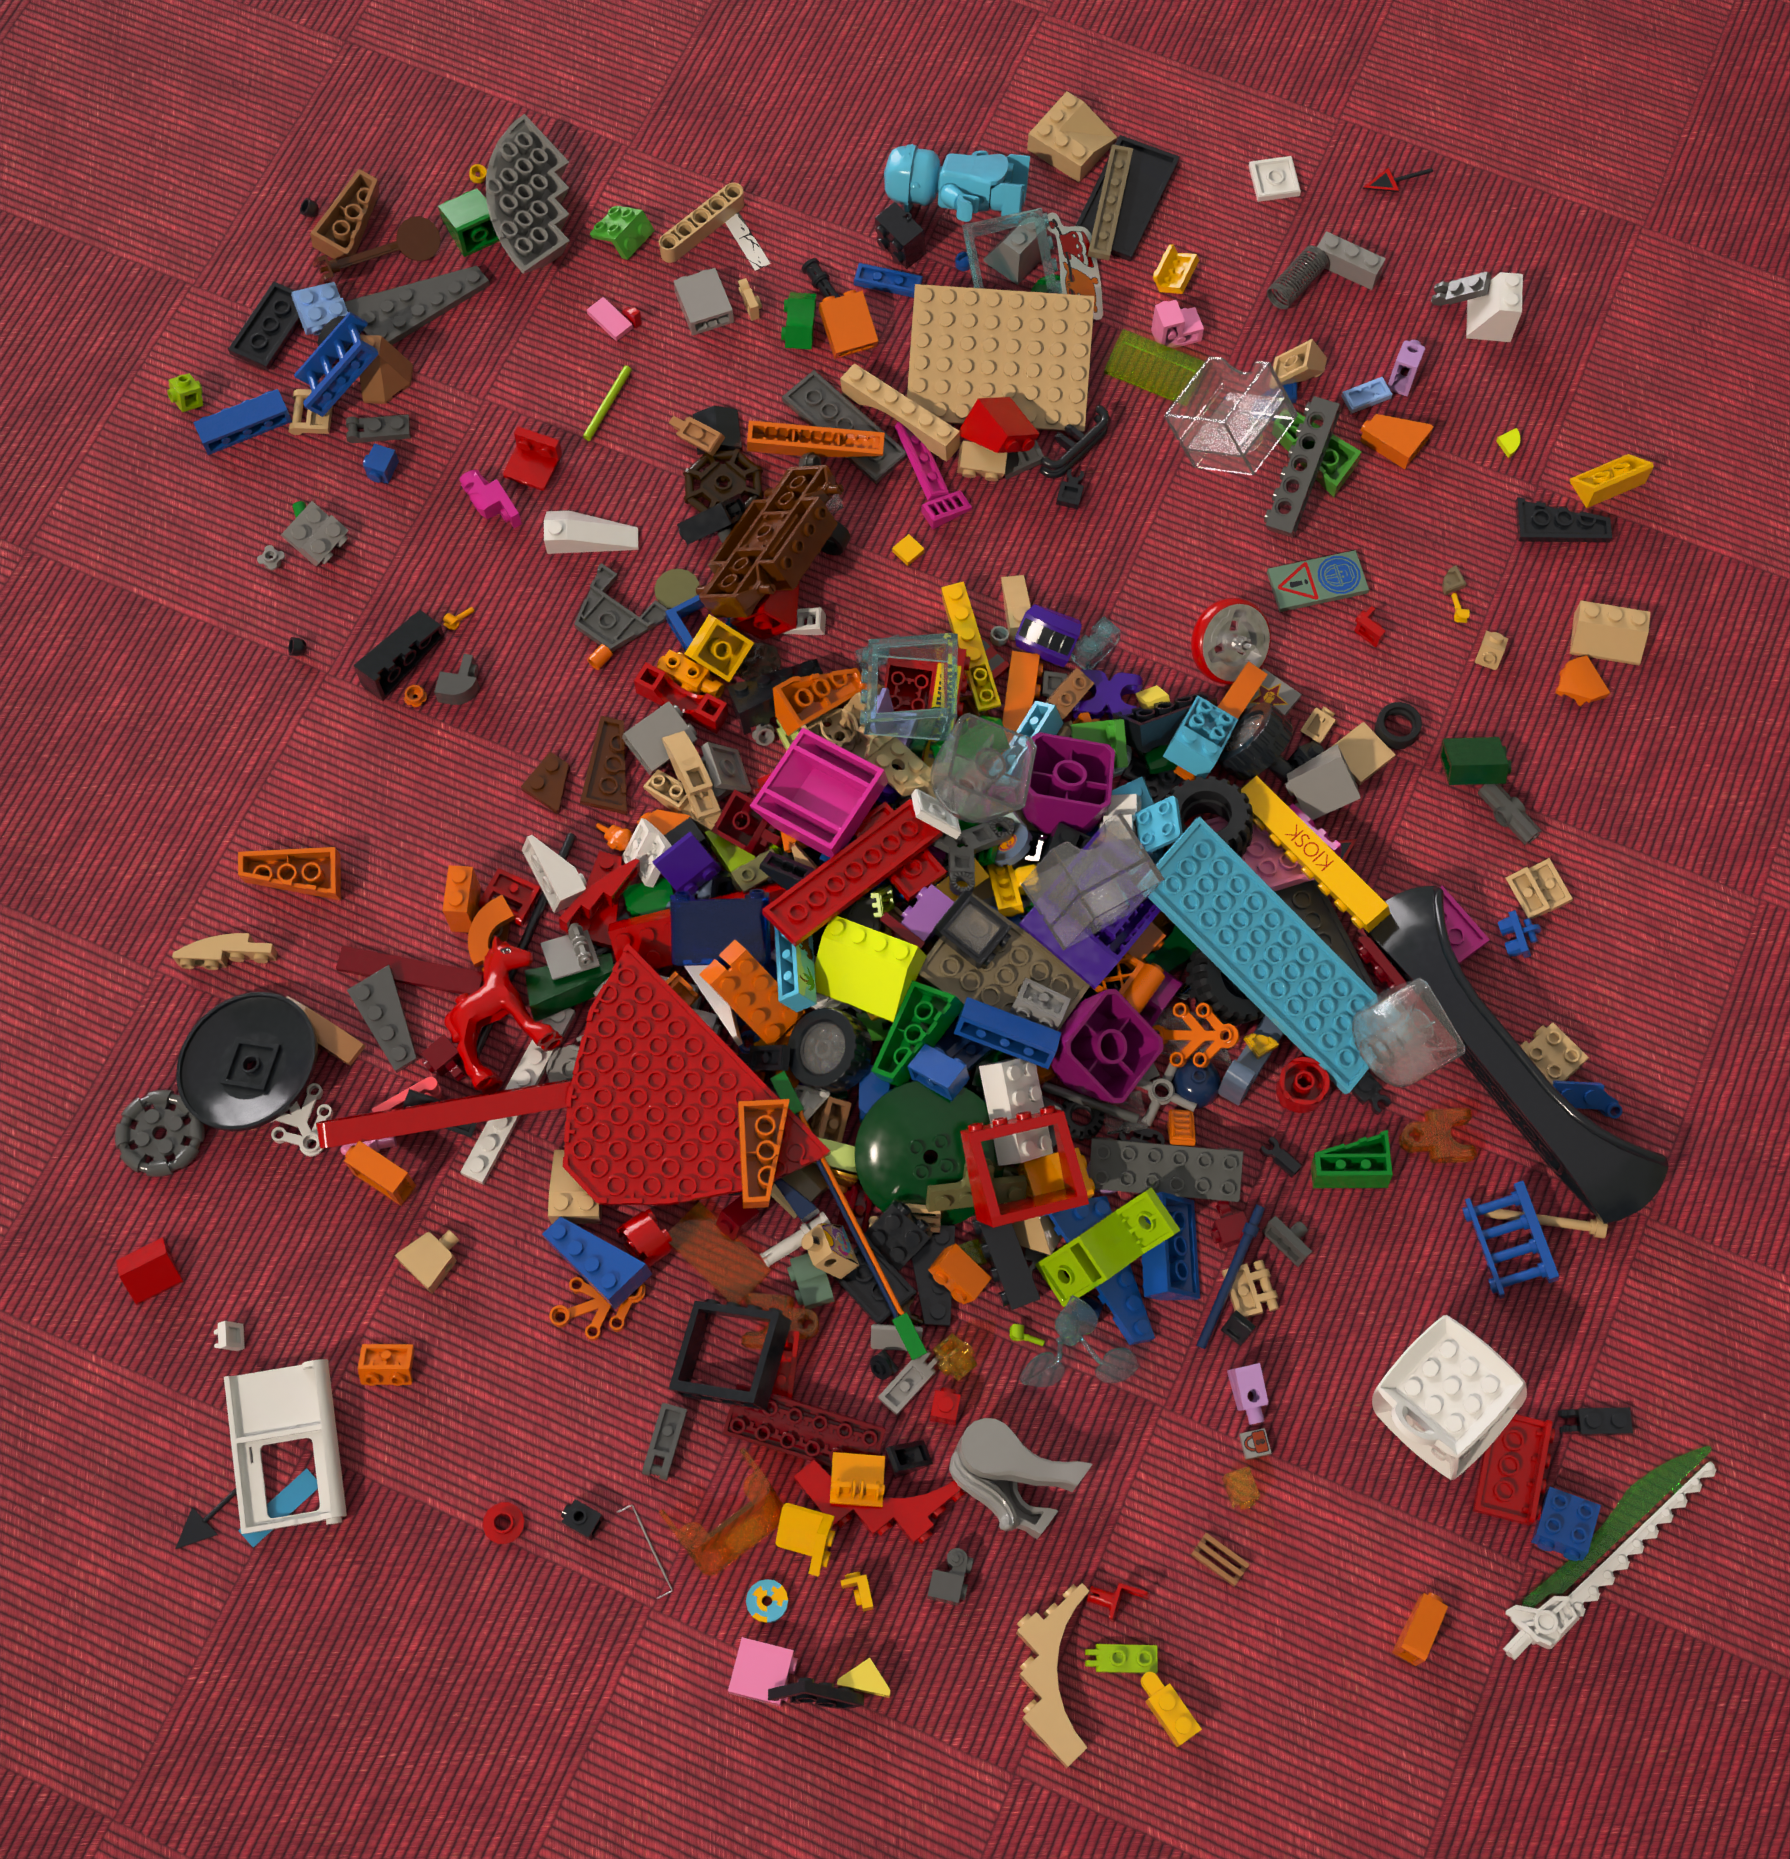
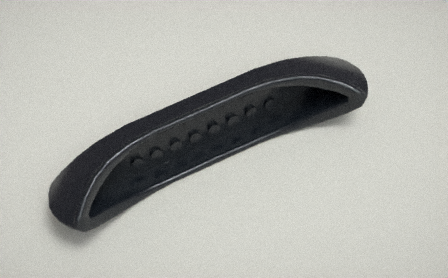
M1437 886L1411 888L1385 901L1389 905L1391 914L1369 933L1365 929L1364 932L1456 1042L1455 1054L1531 1147L1569 1190L1603 1224L1620 1221L1644 1208L1657 1194L1665 1180L1669 1167L1667 1158L1663 1154L1630 1143L1601 1128L1579 1112L1554 1088L1482 1001L1463 973L1451 947L1446 929L1443 890Z

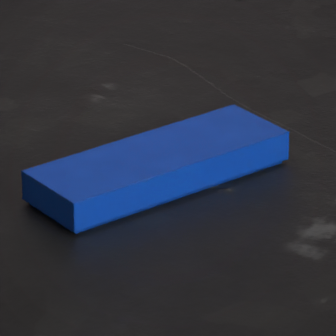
M859 263L854 278V285L914 298L915 284L922 285L923 276Z

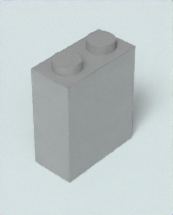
M716 268L702 270L699 273L674 280L675 294L692 336L734 323L733 310Z
M669 701L623 733L622 736L623 741L650 776L657 769L670 762L662 742L663 737L685 731L693 745L697 741V732L690 723H685L681 718L683 716L681 710L677 705L672 706Z

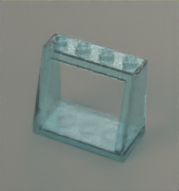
M1042 208L962 225L974 288L984 289L974 237L1034 222L1048 293L1062 294L1060 280L1056 281L1054 272L1058 271L1056 258H1051L1050 249H1054L1051 235L1047 236L1045 228L1049 227L1047 213L1042 212Z
M940 633L868 640L867 648L862 649L861 659L862 663H866V669H862L861 683H865V690H861L860 704H864V710L860 712V725H864V734L950 741L957 718L958 634ZM878 657L941 662V708L877 713Z

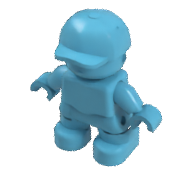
M913 144L900 146L893 149L889 154L884 171L885 191L892 201L903 205L905 212H909L915 203L923 206L931 204L938 193V205L941 208L957 210L956 217L961 221L969 222L972 219V213L989 211L990 209L1001 211L1003 222L1019 224L1022 206L1024 207L1030 156L1010 154L1005 157L1002 154L989 155L987 151H975L972 155L950 153L946 156L943 166H940V159L934 151L919 149L917 145Z

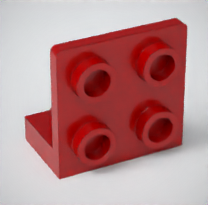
M517 426L514 432L517 446L503 472L504 478L544 491L562 456L560 442L557 439Z

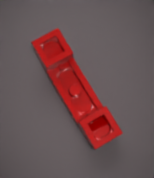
M789 1330L772 1393L793 1399L800 1331Z

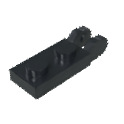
M1630 1407L1578 1408L1577 1410L1557 1411L1559 1418H1577L1578 1426L1564 1425L1559 1427L1561 1434H1579V1436L1633 1434Z

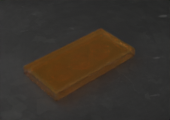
M698 1202L668 1232L672 1238L670 1244L729 1302L739 1304L771 1270L738 1238L733 1241L723 1234L716 1225L717 1218L704 1205Z

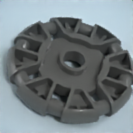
M155 1090L148 1092V1095L141 1099L139 1097L134 1099L122 1112V1120L120 1124L116 1125L115 1144L116 1148L120 1149L122 1161L137 1173L144 1172L147 1176L152 1177L168 1176L179 1168L184 1169L197 1157L200 1152L198 1148L205 1139V1124L189 1112L180 1095L174 1094L172 1090ZM171 1103L176 1105L174 1111L169 1110ZM153 1104L155 1109H149L146 1112L145 1107ZM190 1117V1124L185 1125L183 1120ZM132 1121L138 1122L135 1130L129 1128ZM158 1129H167V1135L163 1139H155V1133ZM186 1138L191 1139L189 1146H184ZM136 1143L139 1148L131 1150L130 1145ZM174 1153L176 1159L168 1162L166 1157ZM148 1156L154 1158L150 1164L146 1163Z

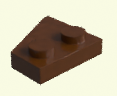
M549 752L521 786L522 791L556 814H559L562 796L566 787L565 782L570 769L569 764L552 752Z

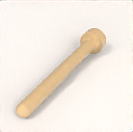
M1499 1209L1484 1215L1488 1218L1513 1221L1520 1219L1519 1216L1523 1215V1213ZM1536 1214L1540 1225L1589 1231V1234H1593L1594 1237L1605 1239L1608 1223L1603 1224L1597 1217L1590 1221Z

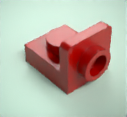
M1371 606L1367 611L1363 610L1355 620L1357 625L1354 632L1376 648L1382 642L1386 631L1378 622L1371 620L1375 612V608Z

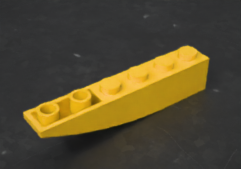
M960 582L941 587L942 601L956 647L967 649V656L971 657L969 671L964 670L978 712L1000 707L1001 702L965 584Z

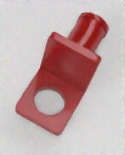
M1121 1583L1118 1584L1117 1590L1114 1593L1091 1586L1089 1590L1091 1593L1088 1594L1087 1602L1109 1608V1620L1115 1622L1123 1592L1149 1600L1150 1595L1147 1591Z

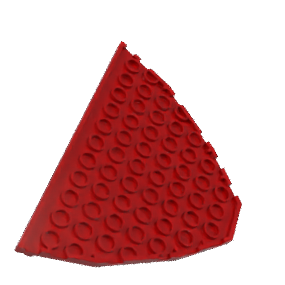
M627 944L619 961L615 963L606 984H603L588 1012L584 1036L581 1039L572 1073L571 1086H569L566 1097L567 1114L564 1132L563 1168L598 1205H674L742 1192L738 1101L777 1100L779 1098L661 976ZM789 1108L774 1181L811 1163L817 1162L831 1153Z

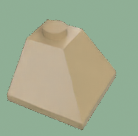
M1311 339L1275 357L1269 385L1276 387L1318 377L1325 370L1327 357L1314 340Z

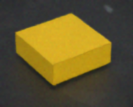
M908 534L892 548V552L909 566L925 552V549Z

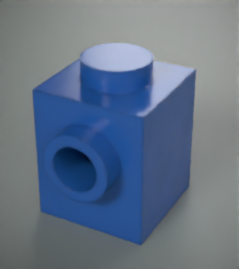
M374 443L369 455L367 454L363 460V467L370 480L389 484L399 460L394 449Z

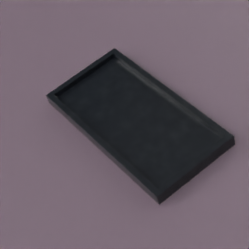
M1120 135L1115 145L1133 148L1111 255L1131 262L1179 163L1180 156ZM1108 160L1075 225L1085 227L1091 235L1093 233Z

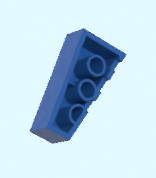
M561 1216L542 1233L549 1245L615 1310L652 1275L646 1263Z

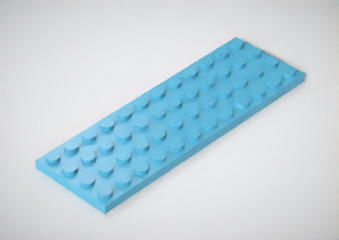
M1201 817L1196 818L1137 885L1307 1057L1313 1058L1320 1063L1319 1066L1329 1074V1079L1344 1094L1351 1092L1405 1024Z

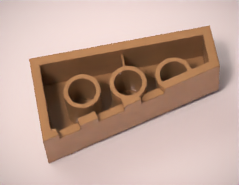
M360 169L357 170L311 231L313 248L336 260L356 254L379 196L378 179Z

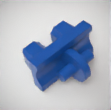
M1516 910L1508 912L1510 917L1498 922L1502 936L1515 932L1517 937L1515 940L1505 942L1509 957L1522 954L1524 958L1530 957L1531 953L1525 937H1529L1531 943L1537 942L1536 934L1541 932V926L1539 924L1532 925L1531 919L1528 918L1524 920L1525 927L1522 928Z

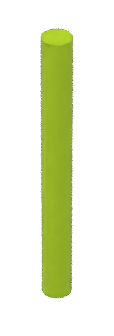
M625 365L583 434L585 440L590 441L604 419L632 371L629 366Z

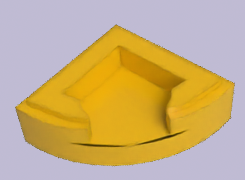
M1255 1033L1249 1034L1243 1039L1257 1059L1274 1050L1279 1045L1272 1037Z

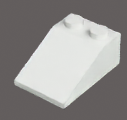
M533 835L527 836L522 852L553 912L556 913L569 907L586 891L587 882L583 874H578L573 865Z

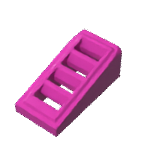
M961 490L922 504L921 513L932 529L972 510V506ZM958 498L963 504V506L959 507L955 501ZM951 503L955 509L951 510L948 504ZM944 506L947 512H943L941 507Z

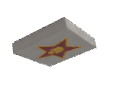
M1263 668L1262 671L1268 675L1244 711L1256 704L1267 702L1273 704L1286 716L1301 698L1302 694Z

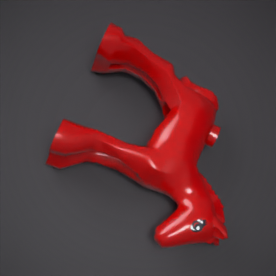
M497 936L494 937L492 948L489 949L485 956L484 985L470 995L468 993L459 995L455 999L456 1005L444 1019L445 1026L451 1034L452 1043L459 1042L457 1051L463 1060L467 1075L471 1078L475 1089L481 1090L482 1094L495 1092L503 1085V1081L492 1070L484 1067L479 1060L477 1041L481 1027L498 1021L507 1014H511L521 1029L532 1038L537 1046H541L544 1052L552 1051L561 1045L564 1040L551 1025L533 1020L522 1001L520 993L509 979V972L511 970L527 967L533 963V954L512 946L506 941H500Z

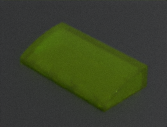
M1123 329L1110 355L1104 373L1186 406L1203 373L1205 361Z

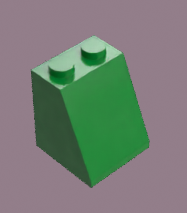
M478 188L467 191L463 195L447 200L438 206L441 219L463 257L500 241L490 219L486 198Z

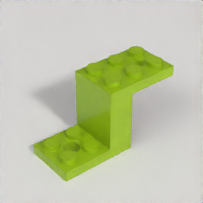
M1151 1187L1051 1255L1036 1263L1035 1266L1061 1305L1065 1307L1110 1279L1147 1251L1178 1233L1180 1228ZM1144 1216L1150 1220L1151 1225L1146 1222ZM1064 1271L1068 1273L1070 1279L1066 1277Z

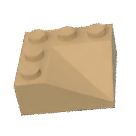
M1066 91L1028 134L1027 150L1077 182H1080L1110 149L1112 144L1117 141V136L1085 102Z

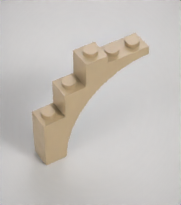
M1083 1583L1078 1587L1073 1584L1062 1595L1065 1600L1059 1606L1053 1603L1043 1613L1046 1616L1044 1620L1037 1612L1032 1617L1027 1613L1017 1623L1020 1628L1016 1632L1037 1656L1036 1659L1030 1656L1020 1666L1023 1671L1019 1677L1040 1699L1038 1703L1033 1699L1023 1709L1026 1715L1022 1720L1066 1769L1087 1749V1746L1075 1732L1064 1710L1059 1692L1057 1673L1059 1646L1066 1624L1073 1611L1089 1593V1590Z

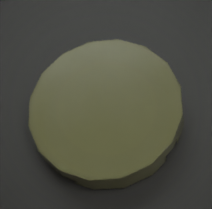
M671 569L657 579L654 587L657 602L667 609H671L697 596L696 588L700 584L696 576L688 570Z

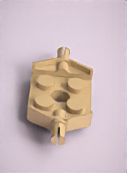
M865 724L858 729V732L868 740L864 760L884 769L888 784L901 796L911 795L915 789H919L937 800L941 797L942 794L930 783L935 764L933 763L931 767L927 766L896 737L899 732L898 730L876 734ZM892 764L900 766L902 770H895Z

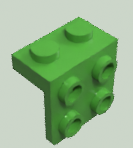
M614 206L609 209L608 214L601 221L595 224L590 235L594 239L612 242L621 258L628 260L655 229L643 210Z

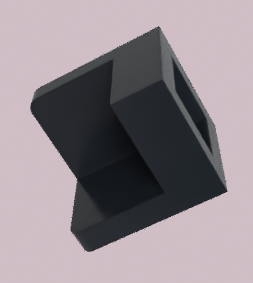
M1029 830L1032 835V841L1030 840L1029 843L1031 847L1022 859L1039 863L1049 835Z

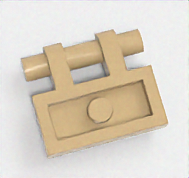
M1263 1260L1254 1262L1256 1271L1250 1273L1247 1263L1241 1265L1229 1293L1234 1311L1237 1310L1245 1318L1262 1314L1261 1303H1267L1270 1312L1279 1309L1276 1300L1278 1296L1276 1290L1272 1289L1269 1280L1271 1275L1269 1269L1265 1268ZM1228 1269L1222 1271L1223 1278H1225ZM1255 1281H1260L1263 1293L1257 1294L1254 1285Z

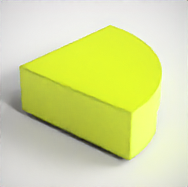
M1517 428L1499 436L1496 440L1508 458L1515 454L1520 444V433Z

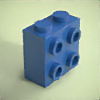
M1549 1487L1542 1501L1541 1515L1536 1522L1531 1543L1537 1544L1544 1551L1561 1553L1566 1559L1583 1561L1589 1552L1601 1505Z

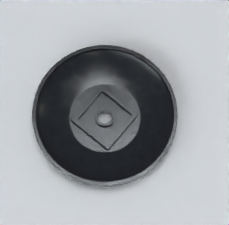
M270 992L241 994L215 1006L192 1028L184 1041L178 1057L176 1069L177 1087L186 1108L193 1116L207 1126L231 1132L258 1128L280 1117L301 1097L315 1070L318 1043L311 1020L293 1001ZM257 1061L255 1068L247 1070L249 1063Z

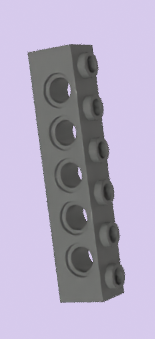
M1313 396L1312 401L1306 404L1304 423H1300L1297 428V442L1289 450L1288 458H1290L1288 466H1284L1280 475L1281 485L1275 489L1272 497L1274 504L1271 510H1267L1264 518L1269 531L1291 538L1295 537L1341 413L1339 403ZM1320 419L1323 421L1321 427H1312V423L1315 420ZM1314 441L1315 446L1312 449L1307 450L1304 448L1306 442ZM1299 463H1307V468L1305 470H1296V466ZM1291 484H1298L1299 489L1296 492H1288V487ZM1284 505L1291 506V511L1287 514L1280 513V509Z

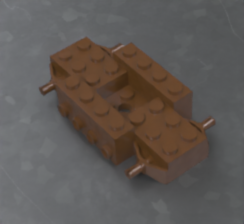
M827 465L790 467L786 470L775 488H766L764 495L768 499L753 500L708 563V566L714 573L713 578L707 586L699 585L696 588L699 599L715 618L749 617L765 594H774L776 590H793L797 587L800 579L810 568V564L821 552V548L827 539L831 537L832 532L838 525L826 507V503L833 495H841L844 492V487L841 484H837L836 478Z

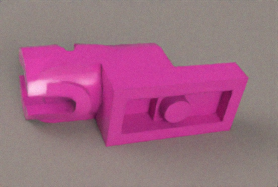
M478 470L468 471L460 477L461 486L483 517L489 519L501 514L503 520L506 523L510 522L514 529L522 525L519 512L497 479L489 483Z

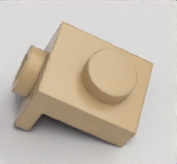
M1486 631L1475 663L1497 670L1508 638L1503 637V635L1497 632Z

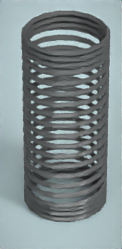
M1307 246L1267 289V296L1271 303L1280 309H1288L1328 266V258L1325 253L1316 246ZM1307 251L1316 254V255L1321 259V261L1323 262V266H1322V263L1320 262V260H1319L1316 256H1314V255L1311 254V253H1308ZM1308 255H1311L1312 257H1314V258L1319 262L1320 266L1318 265V263H1317L1313 258H1311V257L1308 256ZM1272 289H1273L1275 295H1276L1282 302H1284V303H1286V304H1288V305H1285V304L1281 303L1280 301H1278L1277 298L1274 296V294H1273V292H1272ZM1275 289H1276L1277 292L1281 295V297H1283V298H1284L1285 300H1287L1288 302H1286V301H1284L1283 299H1281V298L1279 297V295L1276 293Z

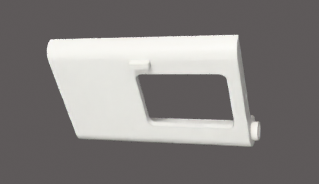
M328 1359L304 1362L302 1365L237 1376H225L224 1384L241 1534L325 1520L326 1525L341 1523L342 1517H346L347 1513ZM310 1438L313 1443L320 1507L317 1511L270 1518L267 1508L261 1449L269 1444Z

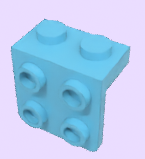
M1170 796L1135 813L1140 855L1154 864H1157L1164 856L1163 847L1177 841L1183 834L1178 799L1174 796Z

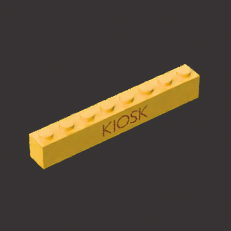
M1255 776L1241 789V793L1247 795L1249 804L1252 805L1254 825L1260 831L1265 829L1270 834L1268 838L1276 847L1281 845L1286 850L1285 855L1292 863L1297 861L1302 866L1301 871L1310 880L1314 878L1319 883L1317 886L1320 891L1326 896L1330 894L1335 899L1334 904L1343 913L1347 911L1352 916L1350 919L1357 928H1364L1369 933L1391 914L1389 905L1258 776Z

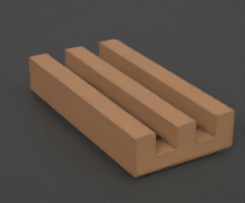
M1205 1533L1191 1554L1192 1557L1233 1587H1235L1250 1565L1208 1533ZM1206 1541L1212 1546H1214L1216 1549H1218L1220 1552L1225 1554L1227 1557H1229L1231 1560L1236 1562L1238 1565H1240L1241 1568L1238 1569L1233 1564L1224 1559L1222 1556L1213 1551L1211 1548L1206 1546ZM1202 1549L1235 1573V1577H1231L1199 1553Z

